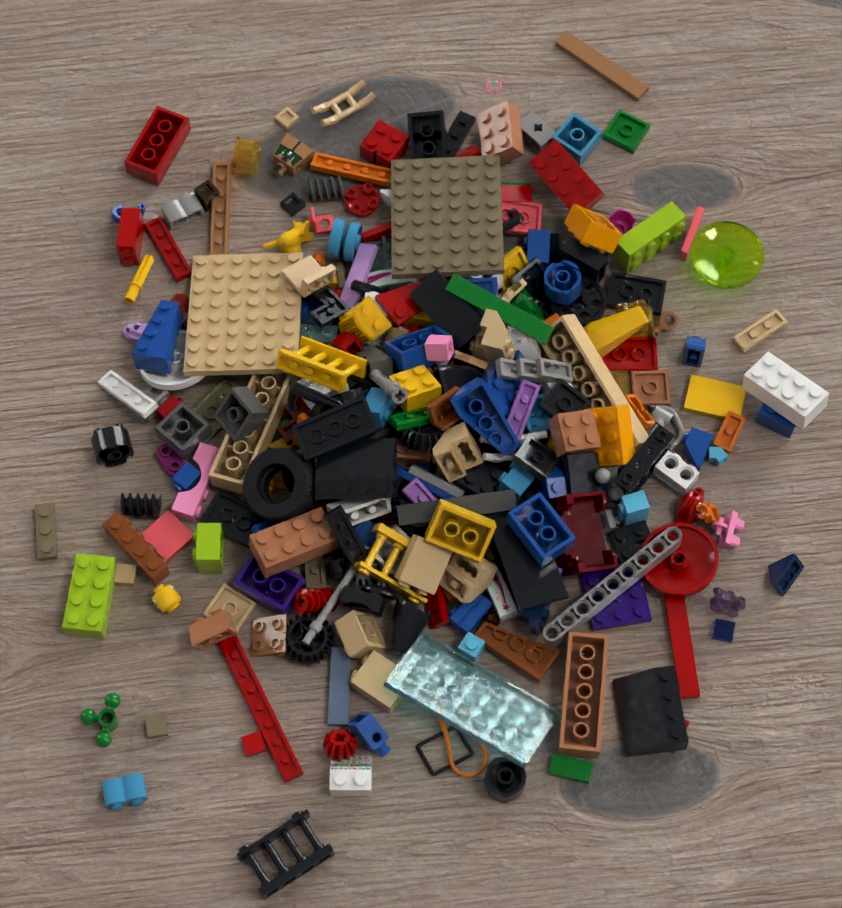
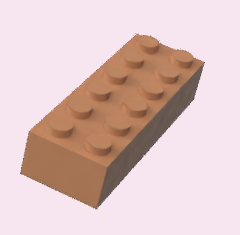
M569 631L558 754L599 758L609 635Z

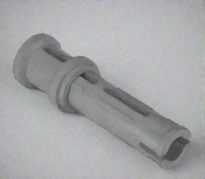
M377 369L370 373L372 375L370 379L384 390L385 395L391 398L394 403L401 404L405 402L408 392L398 382L391 381Z

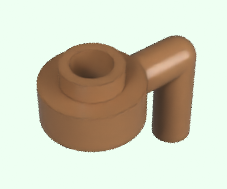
M672 311L661 313L659 324L650 330V334L658 338L663 329H674L678 324L677 315ZM666 317L671 318L669 323H665Z

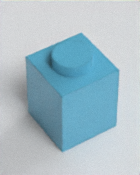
M468 631L458 647V656L475 665L485 650V641Z

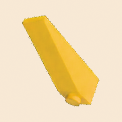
M637 306L588 323L583 329L600 357L603 358L649 321L641 306Z

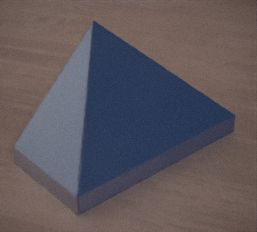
M790 554L768 565L771 584L781 596L786 594L804 568V565L795 554Z

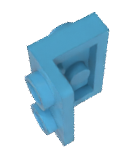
M545 393L539 394L536 397L525 426V431H529V433L544 430L550 432L548 420L551 418L537 407L545 398Z

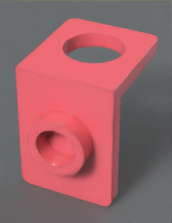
M311 207V215L308 216V220L311 223L310 227L313 226L314 234L331 232L334 223L333 216L330 214L315 217L314 208ZM322 220L330 222L327 228H322L319 224Z

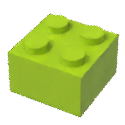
M197 523V530L193 532L196 548H193L192 557L195 567H198L199 574H223L225 537L221 523Z

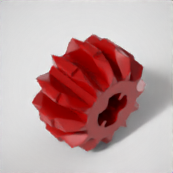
M341 728L338 731L332 729L330 733H326L323 742L326 757H331L332 761L335 759H339L340 762L342 759L349 761L350 756H355L358 747L354 733H350L348 729L344 731Z

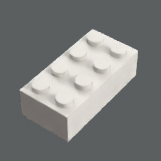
M767 352L744 374L743 389L802 430L827 407L829 397L827 391L770 352Z

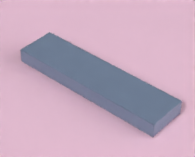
M331 647L328 726H347L346 724L349 720L351 657L346 654L344 647Z

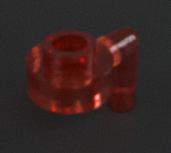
M176 293L171 301L178 302L180 310L188 313L189 298L185 294ZM188 318L181 325L184 330H187Z

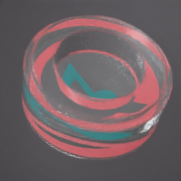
M490 76L485 80V89L488 93L497 94L502 90L503 82L500 77Z

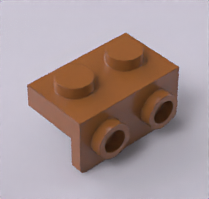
M457 386L426 405L431 424L442 431L461 420L450 402L451 397L460 389Z

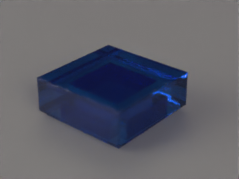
M716 618L712 639L732 643L736 622Z

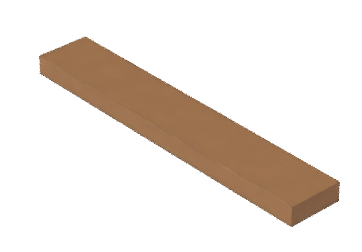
M567 30L555 41V45L637 102L649 90V86Z
M231 162L213 163L212 184L219 190L220 195L211 201L209 255H228Z

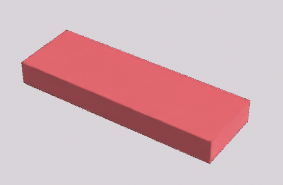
M698 206L680 252L679 259L686 262L703 217V207Z

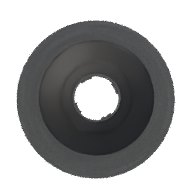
M397 599L389 641V648L392 649L391 653L401 657L403 654H408L434 613L429 611L427 614L423 607L405 600L401 604L400 599Z

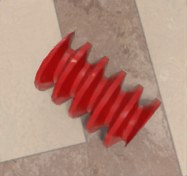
M329 587L299 589L294 596V608L299 614L320 613L335 590ZM338 601L336 602L331 612H334L338 606Z

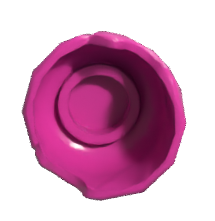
M625 209L615 210L608 218L623 235L634 228L635 218Z

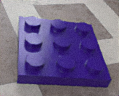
M617 568L581 574L585 594ZM631 572L623 573L625 577H631L633 575ZM642 578L590 619L593 631L652 621ZM616 584L608 585V588L612 590L618 587ZM601 596L593 597V600L596 602H600L603 599Z

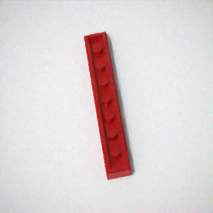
M237 635L218 642L284 782L288 783L304 775Z

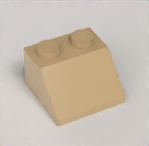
M352 610L334 622L337 628L336 632L343 641L344 651L349 657L360 659L367 654L370 655L373 650L379 653L388 649L373 614Z

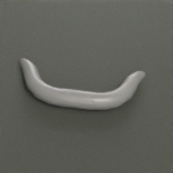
M650 405V408L654 410L656 405ZM658 405L673 413L672 420L678 431V437L669 447L670 452H672L682 443L685 429L679 415L673 408L666 405Z

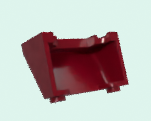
M605 490L566 494L548 501L576 537L574 546L555 558L557 567L563 569L562 577L618 568L617 554L613 550H606L600 512L604 511L608 504Z

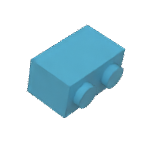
M644 490L621 496L616 515L623 526L643 520L647 521L650 506Z

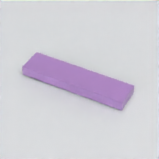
M362 243L359 245L340 299L350 309L359 303L362 295L360 292L351 290V282L359 280L366 283L379 249L377 245Z

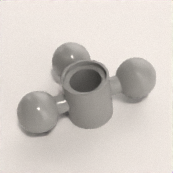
M627 464L603 466L595 473L597 482L601 484L611 483L612 487L608 491V496L613 501L620 500L621 496L624 495L622 488L615 484L614 480Z

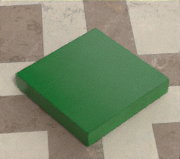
M619 109L602 135V139L634 154L651 125Z

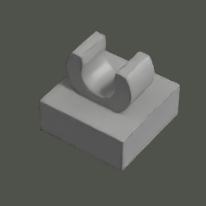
M604 510L600 513L604 535L614 530L616 524H620L619 517L613 516L612 510Z

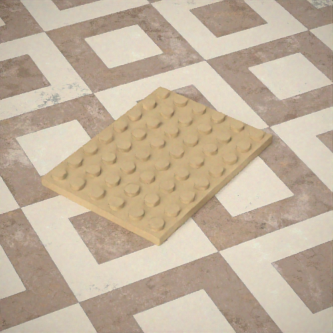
M303 252L193 256L183 368L184 376L288 373L276 368L278 350L282 348L293 353L300 348L302 295L282 274V270L304 259Z

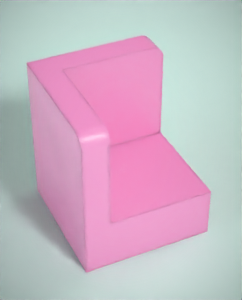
M430 335L424 343L426 359L428 361L449 362L454 354L452 335Z

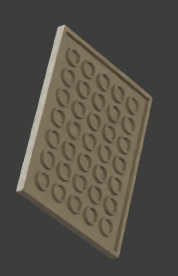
M500 155L391 161L392 279L427 278L435 269H438L444 277H451L454 273L459 276L505 274Z

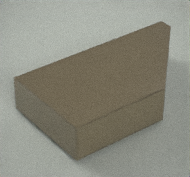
M341 260L336 261L335 266L338 287L344 288L345 277Z

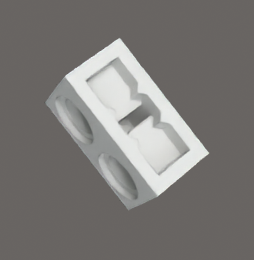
M668 450L654 467L653 475L683 496L698 480L700 472H698L695 466L684 462L678 454ZM670 464L674 468L669 469L665 465ZM685 475L689 477V479L684 480L681 478V476Z

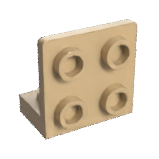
M311 255L282 270V274L304 298L314 291L333 283L336 272L333 264L321 267Z

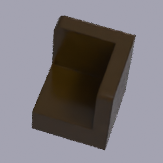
M209 179L194 189L196 197L206 212L209 211L208 203L220 195L219 190Z

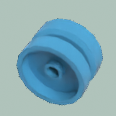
M335 219L328 244L329 258L338 260L343 253L344 260L353 263L361 243L362 223L352 221L348 226L346 220Z

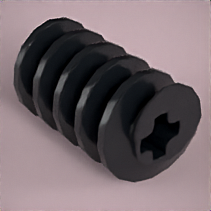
M121 493L120 510L123 516L127 517L130 512L131 517H135L137 513L141 518H143L144 514H146L147 518H150L152 513L155 518L159 517L162 508L161 494L158 499H156L155 494H152L151 499H148V495L145 493L143 499H141L139 493L136 494L135 498H133L132 493H129L127 498H125L124 493Z

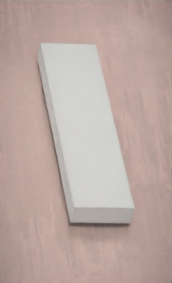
M112 370L98 381L100 387L144 419L159 407L157 402Z

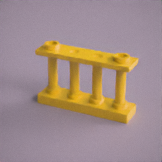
M302 336L300 348L293 353L283 348L278 350L276 368L342 393L346 389L347 377L353 374L365 378L367 360Z
M382 523L375 524L371 531L376 534V540L365 562H355L354 566L358 568V572L362 575H370L408 597L409 602L416 605L427 603L428 599L416 592L417 587L412 591L398 584L400 580L397 582L388 577L400 551H406L410 540ZM389 541L393 544V549L382 571L379 572L371 566L383 542Z

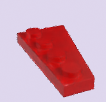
M424 280L375 296V300L396 327H399L423 311L409 294Z

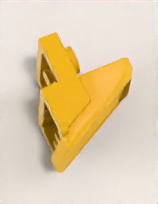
M370 296L339 317L341 321L338 323L341 333L346 331L356 335L362 346L370 344L392 326Z

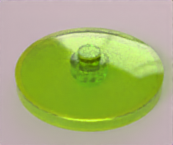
M719 221L703 227L695 235L690 248V262L695 273L704 282L717 288L735 289L749 284L758 276L764 262V248L759 237L748 227L737 222Z

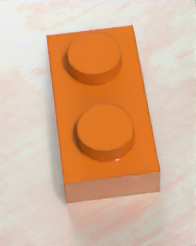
M728 411L712 446L722 447L725 452L730 454L746 418Z

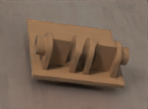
M287 614L252 619L250 657L271 654L285 657L286 640L283 639H286L287 635L282 632H287Z

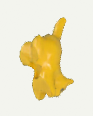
M293 221L294 227L291 230L282 233L277 240L262 245V248L271 249L278 247L284 253L302 252L301 243L310 241L314 236L313 232H309L310 221H305L304 223Z

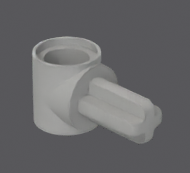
M656 405L651 413L655 424L647 431L648 436L651 435L659 424L666 428L673 413Z

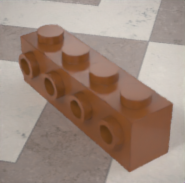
M117 512L102 524L105 533L137 565L138 569L154 586L170 575L167 560L155 553V547L150 542L146 543L143 540V534L138 529L134 530L130 526L132 523L125 515L122 517Z

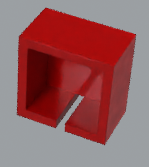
M378 120L359 145L360 157L372 164L377 161V166L391 169V161L400 160L408 150L409 135Z

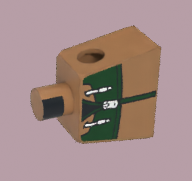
M286 133L273 154V161L276 165L272 170L277 177H281L285 172L291 176H296L311 164L314 150Z

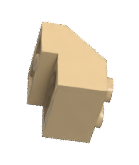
M486 309L480 324L484 335L481 347L486 360L495 362L498 358L513 360L515 349L508 330L497 311Z
M465 421L446 429L432 449L434 458L449 483L466 476L467 469L483 463L480 449Z
M454 552L439 585L462 603H471L491 585L498 567L489 562L485 557L482 558L481 562Z

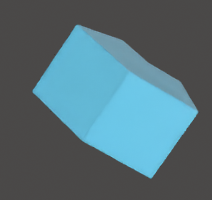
M722 447L708 448L709 463H715L718 467L727 461L728 454Z

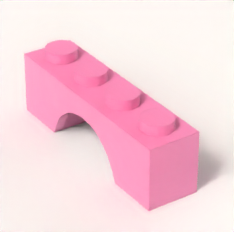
M202 442L199 443L193 461L194 466L201 472V479L193 489L186 492H178L171 508L172 514L177 518L195 523L197 518L201 517L203 512L202 505L210 496L211 481L208 474L220 448Z

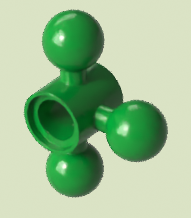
M109 693L105 697L107 708L101 710L98 715L92 709H85L80 715L82 723L86 725H91L94 722L100 723L102 731L96 735L95 740L96 744L103 748L111 744L112 737L109 732L114 731L119 724L114 709L120 705L121 699L116 693ZM106 717H113L110 723H103Z

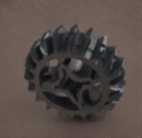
M432 424L399 430L398 438L402 446L407 447L408 450L413 449L414 452L430 453L446 430L442 431Z
M303 613V618L301 619L296 615L295 622L291 619L289 620L290 626H286L287 632H282L287 635V638L283 639L286 640L285 653H288L289 659L294 657V663H298L301 660V665L303 666L306 664V661H309V665L312 666L314 660L320 664V657L327 659L326 653H331V647L335 644L332 640L335 638V635L331 633L333 628L332 626H327L328 621L325 620L319 634H316L311 644L307 646L302 643V640L309 631L307 627L310 626L313 620H316L314 613H311L310 617ZM300 629L301 635L296 638V641L292 642L293 635ZM321 637H324L322 645L316 650V642H318ZM304 648L309 650V652H302L299 650Z

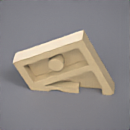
M523 278L500 292L498 297L510 303L527 285L526 281Z

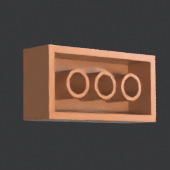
M322 507L249 535V547L265 578L337 550L338 541L323 516L325 513Z

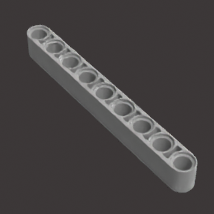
M674 526L667 528L546 625L543 630L545 644L549 647L559 645L568 638L569 631L575 632L678 549L682 541L681 530ZM676 536L678 539L675 541H671L668 539V537ZM658 547L661 548L663 551L661 553H656L653 551V549ZM644 559L648 563L646 565H640L638 561ZM631 572L633 575L631 577H625L623 573ZM616 584L618 587L612 590L608 588V585ZM601 596L603 599L600 602H596L593 600V597ZM585 608L588 611L585 614H580L578 609ZM565 620H570L572 625L564 626L562 623ZM554 632L557 634V637L550 639L547 635Z

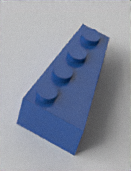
M161 300L131 353L137 369L171 374L174 350L177 348V337L180 334L183 320L178 302Z

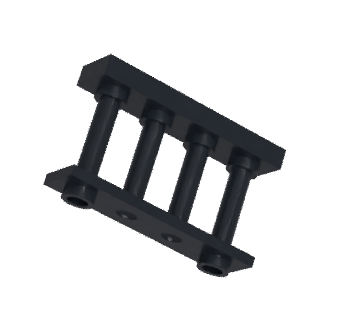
M660 424L614 480V483L622 488L624 495L640 491L652 476L656 464L669 450L666 447L675 435Z
M308 809L296 812L292 815L291 820L253 844L242 846L239 849V853L236 854L240 862L247 859L260 880L261 887L258 890L263 900L334 856V850L330 843L326 846L321 844L306 820L310 818ZM298 825L314 847V853L309 857L302 854L288 832ZM281 836L297 860L296 865L291 868L285 866L271 842ZM263 847L279 871V876L273 880L271 878L268 879L253 855Z

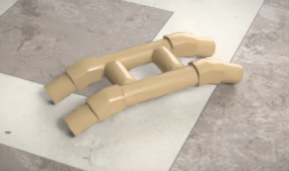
M362 79L339 96L312 107L311 113H323L331 108L335 115L321 120L320 124L322 127L335 125L340 120L367 107L376 98V95L371 92L358 101V103L353 99V96L358 94L367 85ZM346 100L351 107L341 111L337 104Z

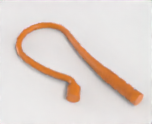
M434 691L427 693L444 735L452 770L464 778L480 775L488 764V753L477 733L464 720V717L469 712V708L462 706L459 712L460 722L478 742L484 754V762L477 772L463 773L454 765L446 721Z

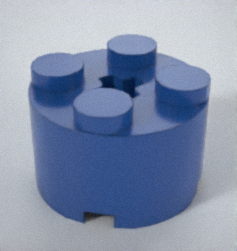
M564 260L561 263L555 264L554 262L546 268L544 273L545 295L551 301L567 306L580 296L582 277L576 264Z

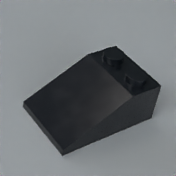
M438 110L408 113L411 159L448 157L445 112Z

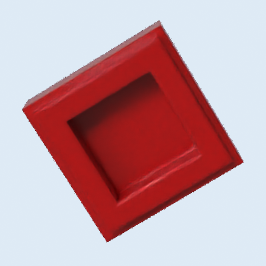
M260 731L241 737L247 758L267 751Z

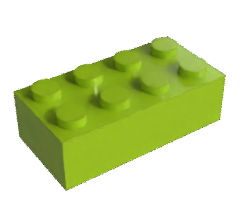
M671 201L622 235L613 252L612 259L626 274L631 270L635 271L642 262L651 260L655 253L665 250L672 241H678L682 237L686 215Z
M76 553L62 625L65 635L105 639L115 586L114 579L117 568L115 557Z

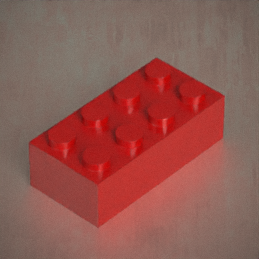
M156 106L124 161L127 174L159 186L191 131L189 118Z
M556 139L528 163L569 210L573 204L590 210L605 196L603 191Z

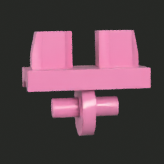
M732 511L731 515L719 517L718 521L712 522L711 528L716 531L715 536L719 537L718 548L729 547L735 549L739 546L741 539L733 535L734 531H742L745 521L738 518V512Z

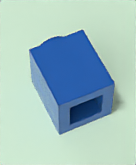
M186 462L172 477L173 488L177 492H186L193 489L201 479V472L189 462Z

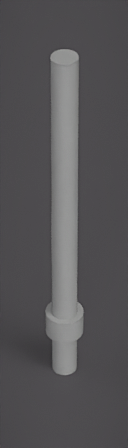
M364 545L367 553H369L371 549ZM354 565L350 566L317 619L313 620L308 627L309 631L302 640L303 644L309 646L314 636L319 634L323 628L322 624L342 595L344 586H348L358 570Z

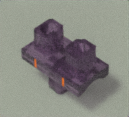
M719 587L713 588L715 596L710 600V608L716 613L724 612L731 617H738V611L745 609V598L742 596L736 597L734 592L730 590L725 591Z

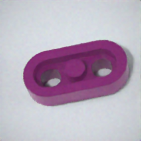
M162 444L157 448V459L168 476L172 478L184 465V462L166 444ZM164 451H169L168 454H163ZM174 465L179 466L177 469L172 468Z

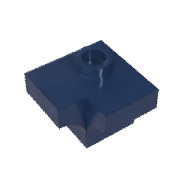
M546 604L523 612L518 610L517 613L520 621L529 624L530 633L538 636L540 630L543 631L550 615V610H548V605Z

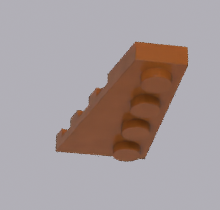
M486 621L474 634L485 641L487 649L537 683L541 681L561 654V651L557 649H549L544 644L529 641L526 639L527 637L522 635L516 636L509 633V630Z

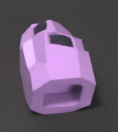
M131 323L125 326L122 332L130 342L137 344L147 324Z

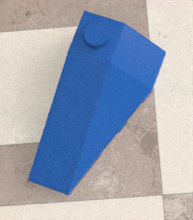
M479 377L462 386L451 397L450 402L458 416L504 456L522 446L483 379Z
M560 460L544 483L539 480L540 492L546 500L567 494L564 461ZM611 483L601 484L602 490H605V492H608L612 487Z

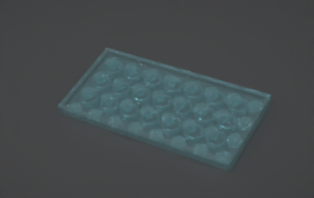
M425 632L421 633L383 685L524 769L561 713L558 709Z

